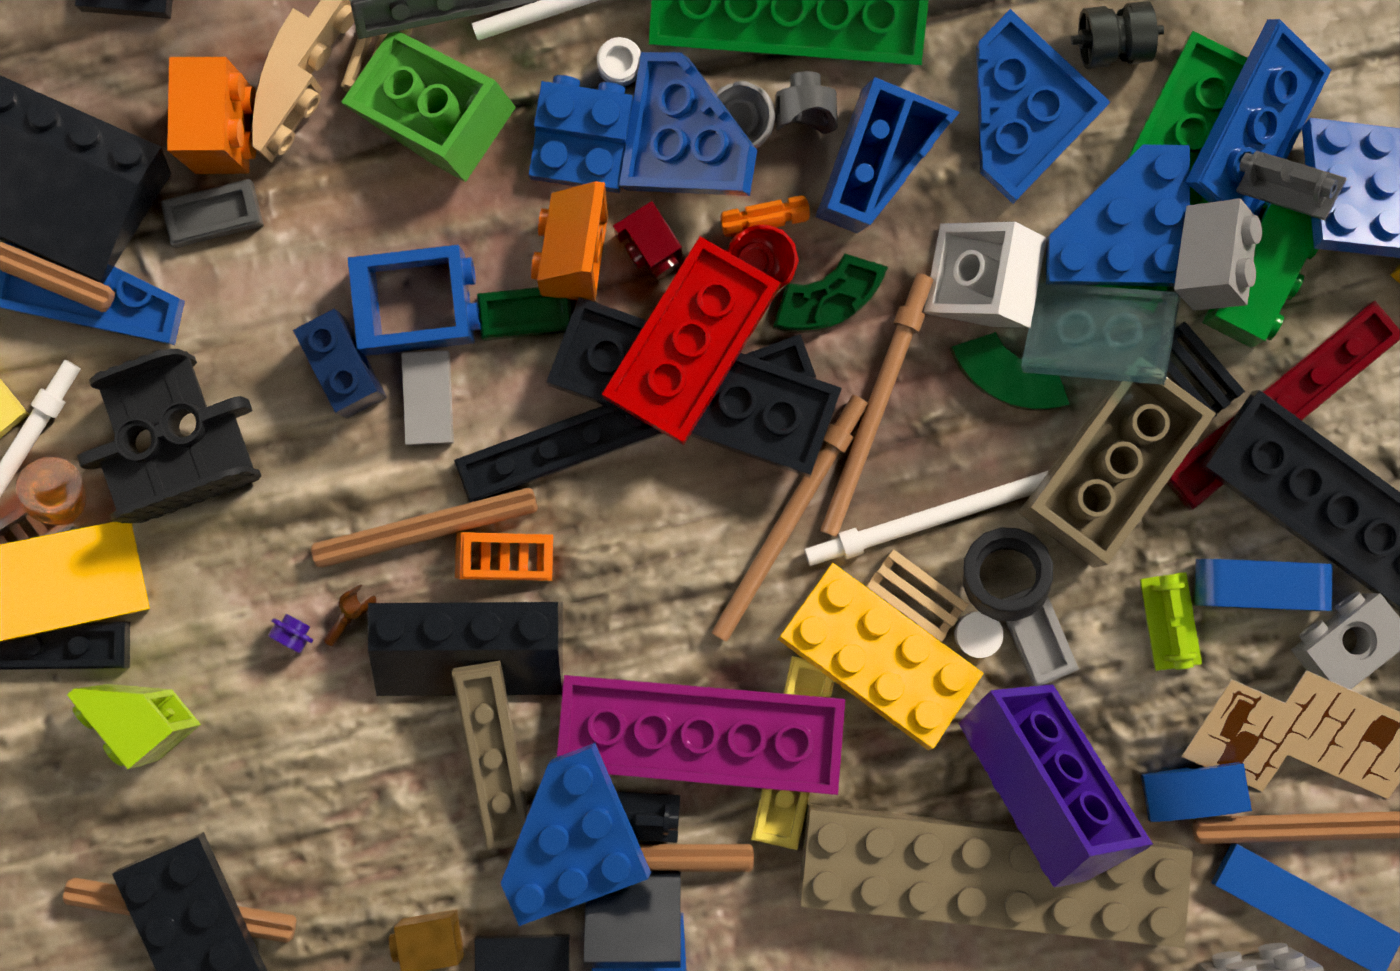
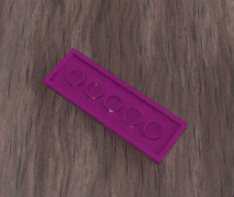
M564 675L557 757L596 743L605 767L611 775L838 795L845 699Z

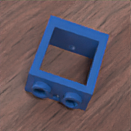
M459 245L348 257L357 350L361 353L371 356L475 343L474 331L481 330L478 303H470L469 285H476L473 258H466L464 251ZM449 263L456 326L382 335L376 272Z

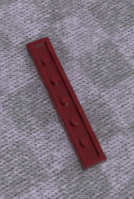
M1372 301L1274 380L1262 392L1300 420H1303L1400 340V329L1376 301ZM1237 412L1196 444L1168 480V486L1188 510H1194L1224 485L1203 470L1200 465Z

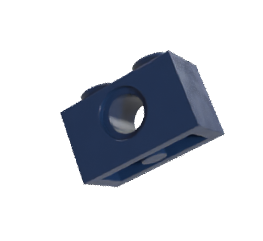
M335 308L293 330L335 413L347 419L387 398L366 355L357 350L356 336L347 318Z

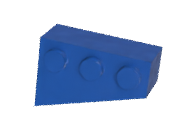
M874 77L860 91L815 217L854 233H859L870 226L904 184L909 174L921 159L926 156L939 136L960 112Z

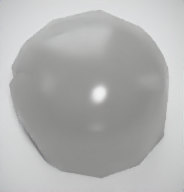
M736 81L733 84L721 87L715 93L755 148L761 147L772 135L776 121L774 104L766 91L752 83Z

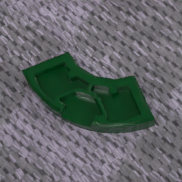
M844 253L837 268L824 279L806 285L789 283L786 285L773 329L792 333H809L825 330L843 323L858 313L871 300L883 281L888 266Z
M996 332L950 348L959 369L978 390L1002 403L1010 405V407L1043 411L1069 405L1055 361L1035 363L1020 359L1004 347Z

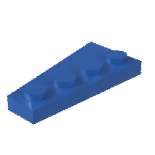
M4 241V243H6V244H8V245H10V246H13V247L18 248V249H20V250H22V251H25V252H27V253H30V252H28V251H26V250H24V249H21V248H19V247H17V246H15V245H12V244H10V243ZM114 266L104 285L109 286L115 292V297L109 310L100 312L0 270L1 309L174 346L185 301Z

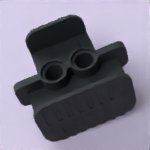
M180 349L157 350L152 354L138 357V359L129 360L119 366L115 365L108 368V370L97 372L89 379L91 387L100 390L115 437L114 441L77 455L81 468L89 470L102 468L116 511L110 514L114 522H121L122 524L147 522L150 519L162 517L164 514L176 512L180 508H186L194 503L203 502L210 497L214 498L221 493L233 491L238 487H244L248 483L258 481L261 477L260 470L253 468L236 418L253 411L249 399L237 396L207 407L193 368L197 364L196 358L187 351ZM192 413L196 419V427L189 436L183 437L179 429L180 422L184 416ZM148 430L151 434V444L145 452L139 453L136 448L137 436L142 431Z

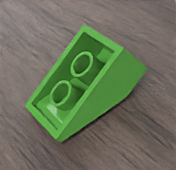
M400 31L387 34L341 101L345 107L431 164L464 182L468 180L516 108L495 80Z

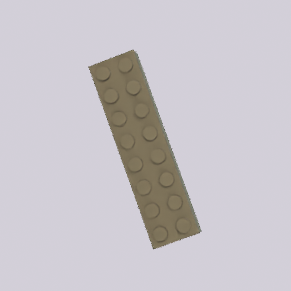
M807 804L798 900L800 907L1185 948L1193 851L1178 843L1151 840L1153 845L1147 850L1085 882L1054 888L1048 877L1043 873L1040 863L1017 826Z

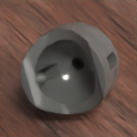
M812 71L793 73L790 75V87L776 92V131L788 123L806 124L822 134L833 132L838 128L837 92L830 87L821 86L820 73Z

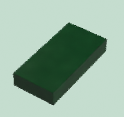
M539 287L477 294L481 339L483 341L566 332L572 316L570 299L540 295Z

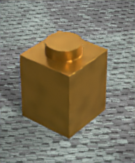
M457 909L403 918L394 926L395 933L389 935L391 959L394 963L399 962L401 971H428L457 966L465 956Z

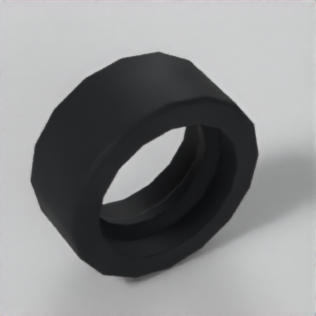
M1000 527L983 533L971 544L964 558L963 587L969 602L981 614L997 621H1017L1031 616L1044 605L1053 582V561L1047 547L1035 535L1019 528ZM1001 549L1015 550L1026 555L1032 561L1036 571L1035 582L1032 589L1026 595L1015 600H1003L990 595L983 588L980 580V567L984 559L992 552Z

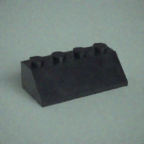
M563 602L368 603V654L376 696H456L452 677L453 668L494 661L501 662L507 695H562Z

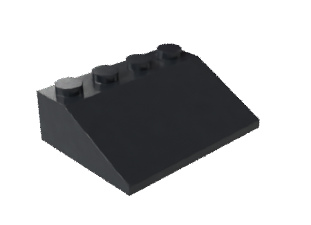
M0 75V239L104 284L171 175L162 147Z

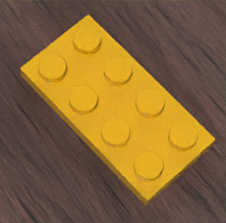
M834 563L828 567L777 639L928 751L934 749L984 674Z

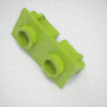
M1187 572L1140 579L1155 671L1173 668L1175 670L1193 668L1194 665L1202 664Z

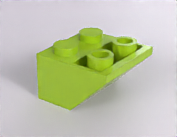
M104 684L74 688L67 694L75 705L72 710L76 718L88 729L94 728L105 741L103 749L107 756L119 766L124 765L128 770L159 761L201 725L172 689Z

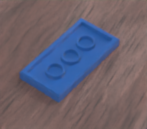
M1267 19L1185 181L1209 203L1241 198L1256 216L1259 215L1265 201L1236 192L1245 172L1239 170L1244 154H1254V152L1260 151L1287 159L1302 130V126L1305 124L1331 72V69L1280 19Z

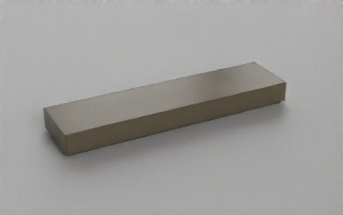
M494 661L453 668L452 677L486 850L492 851L515 847L529 809L501 662Z

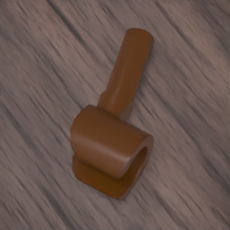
M361 584L345 592L340 597L339 608L341 613L324 638V642L327 645L333 646L353 619L368 612V603L377 602L376 596L370 597L362 604L358 601L357 592L361 589Z

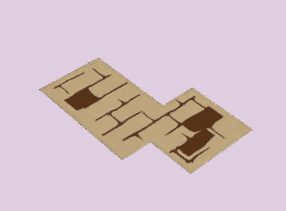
M1309 671L1305 672L1285 703L1231 679L1182 757L1204 767L1234 762L1243 763L1247 785L1263 792L1288 755L1389 799L1400 783V712Z

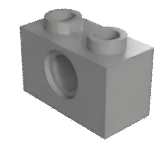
M1354 592L1336 605L1335 609L1338 613L1324 623L1323 620L1317 621L1301 632L1299 637L1302 641L1292 648L1291 651L1307 671L1351 690L1400 651V617L1381 593L1360 594V592ZM1349 628L1354 631L1357 638L1356 646L1351 652L1344 648L1342 642L1343 635Z

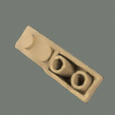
M320 0L309 18L293 8L274 40L260 76L252 122L253 147L271 163L277 155H283L290 148L295 138L294 130L303 117L308 118L314 113L320 103V93L323 89L311 74L314 70L318 71L324 67L331 55V45L340 32L342 34L346 33L353 25L354 19L349 0Z

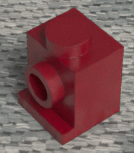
M652 201L613 225L615 236L620 243L627 238L630 242L625 244L624 248L638 269L645 265L651 275H654L658 280L673 272L680 265L677 260L683 256L682 246Z

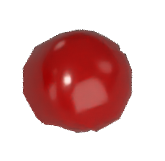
M754 225L746 228L732 238L726 250L781 282L780 289L792 281L799 262L796 246L784 230L770 225Z

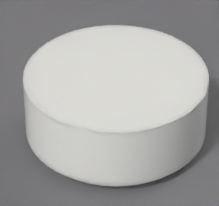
M622 37L606 41L597 54V65L601 77L606 82L622 86L635 82L641 56L639 47L633 41Z
M979 611L970 612L961 617L957 622L954 631L955 642L964 654L975 658H985L993 655L1000 648L1003 641V629L999 621L983 615Z

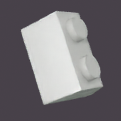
M1017 222L940 224L930 275L934 281L925 302L924 313L991 327L1030 328L1047 238Z

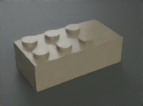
M1139 357L1121 370L1018 513L1092 568L1108 565L1216 413Z

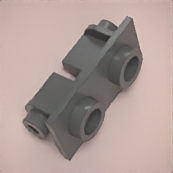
M1256 151L1254 154L1245 153L1240 162L1239 170L1245 172L1236 192L1325 221L1347 178Z

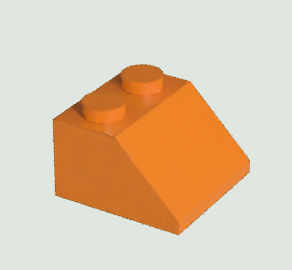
M595 181L551 193L549 209L541 208L538 236H544L542 252H534L531 266V279L537 280L540 295L576 301L579 297L595 302L608 222L604 182Z

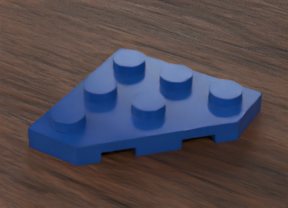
M1010 9L979 40L976 46L980 174L1014 204L1110 104V101Z
M641 52L619 186L627 191L750 196L757 149L691 60L681 52Z
M1143 144L1047 237L1046 284L1175 286L1186 206L1190 205V186L1185 182L1190 173V145Z
M596 743L553 758L547 765L500 883L519 926L648 880L651 874Z

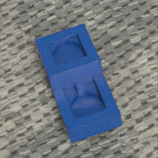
M1240 762L1196 769L1180 768L1141 775L1149 822L1195 819L1252 811L1244 764Z

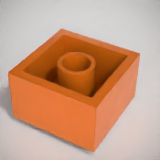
M169 57L167 151L195 174H249L250 160H254L256 157V149L253 147L252 132H250V115L254 113L256 91L227 57Z

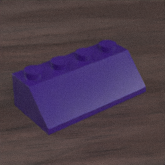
M1053 684L990 690L958 723L971 749L976 753L990 777L994 789L1001 796L1015 820L1018 830L1023 834L1040 863L1043 873L1048 877L1054 888L1085 882L1147 850L1153 845Z

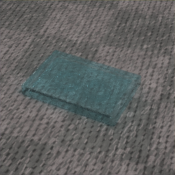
M1038 283L1031 326L1028 329L1021 363L1023 372L1165 385L1180 302L1179 295L1176 292Z

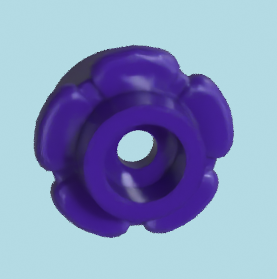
M285 614L282 621L276 618L271 620L274 625L268 636L301 654L307 642H313V639L306 635L310 626L298 619Z

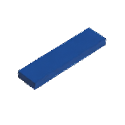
M1231 843L1211 881L1213 885L1370 971H1387L1400 946L1399 932L1237 843Z

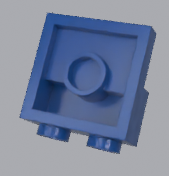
M555 75L553 82L541 81L534 123L536 133L529 169L530 180L575 187L595 181L604 182L607 192L620 193L621 186H619L633 95L625 94L624 86L611 82L599 83L598 90L580 87V80L566 75Z

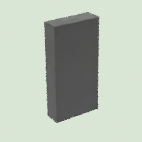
M250 179L161 201L170 243L175 248L264 226L254 183Z

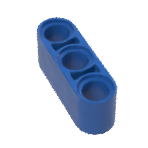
M1195 559L1194 606L1332 611L1333 564Z

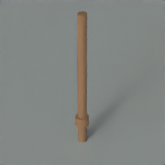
M916 274L905 306H899L893 322L897 326L820 529L821 532L828 535L838 536L913 334L919 333L925 318L922 310L934 281L933 278L927 275Z
M852 394L834 425L829 424L811 477L804 476L712 630L711 633L726 642L729 640L839 452L844 454L851 443L853 436L850 434L868 405L865 400Z

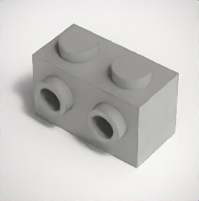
M1241 198L1186 206L1174 290L1192 310L1248 305L1249 290L1256 281V267L1253 260L1255 246L1261 241L1262 227L1258 216L1251 212Z

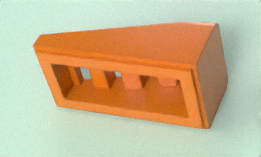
M456 533L455 578L552 581V534ZM472 542H480L479 569H471ZM491 542L499 543L498 570H490ZM510 543H518L517 570H509ZM529 543H537L536 571H528Z

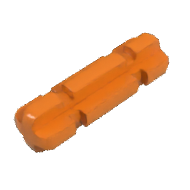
M799 195L788 198V201L782 203L780 199L746 206L745 211L739 212L738 208L723 211L720 215V222L725 237H733L754 225L781 227L785 226L786 221H791L792 224L805 222L810 218V207L806 196Z

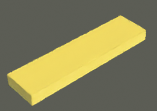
M791 656L783 693L831 697L834 681L805 659ZM762 788L751 840L797 850L810 793Z

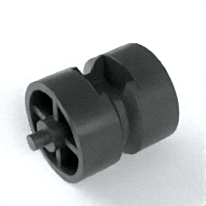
M1150 1L1126 3L1122 9H1118L1117 14L1112 8L1108 9L1106 6L1083 8L1079 16L1078 35L1071 36V44L1079 45L1081 60L1086 69L1109 67L1112 62L1117 61L1118 56L1122 62L1127 61L1129 64L1152 62L1157 52L1158 35L1164 34V26H1157L1155 10Z

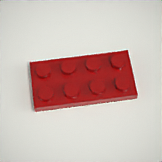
M699 236L603 391V398L684 445L779 291L781 282Z

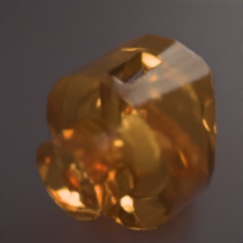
M47 457L33 461L21 471L16 481V493L24 512L40 522L60 526L73 523L82 514L86 506V490L78 469L67 460Z

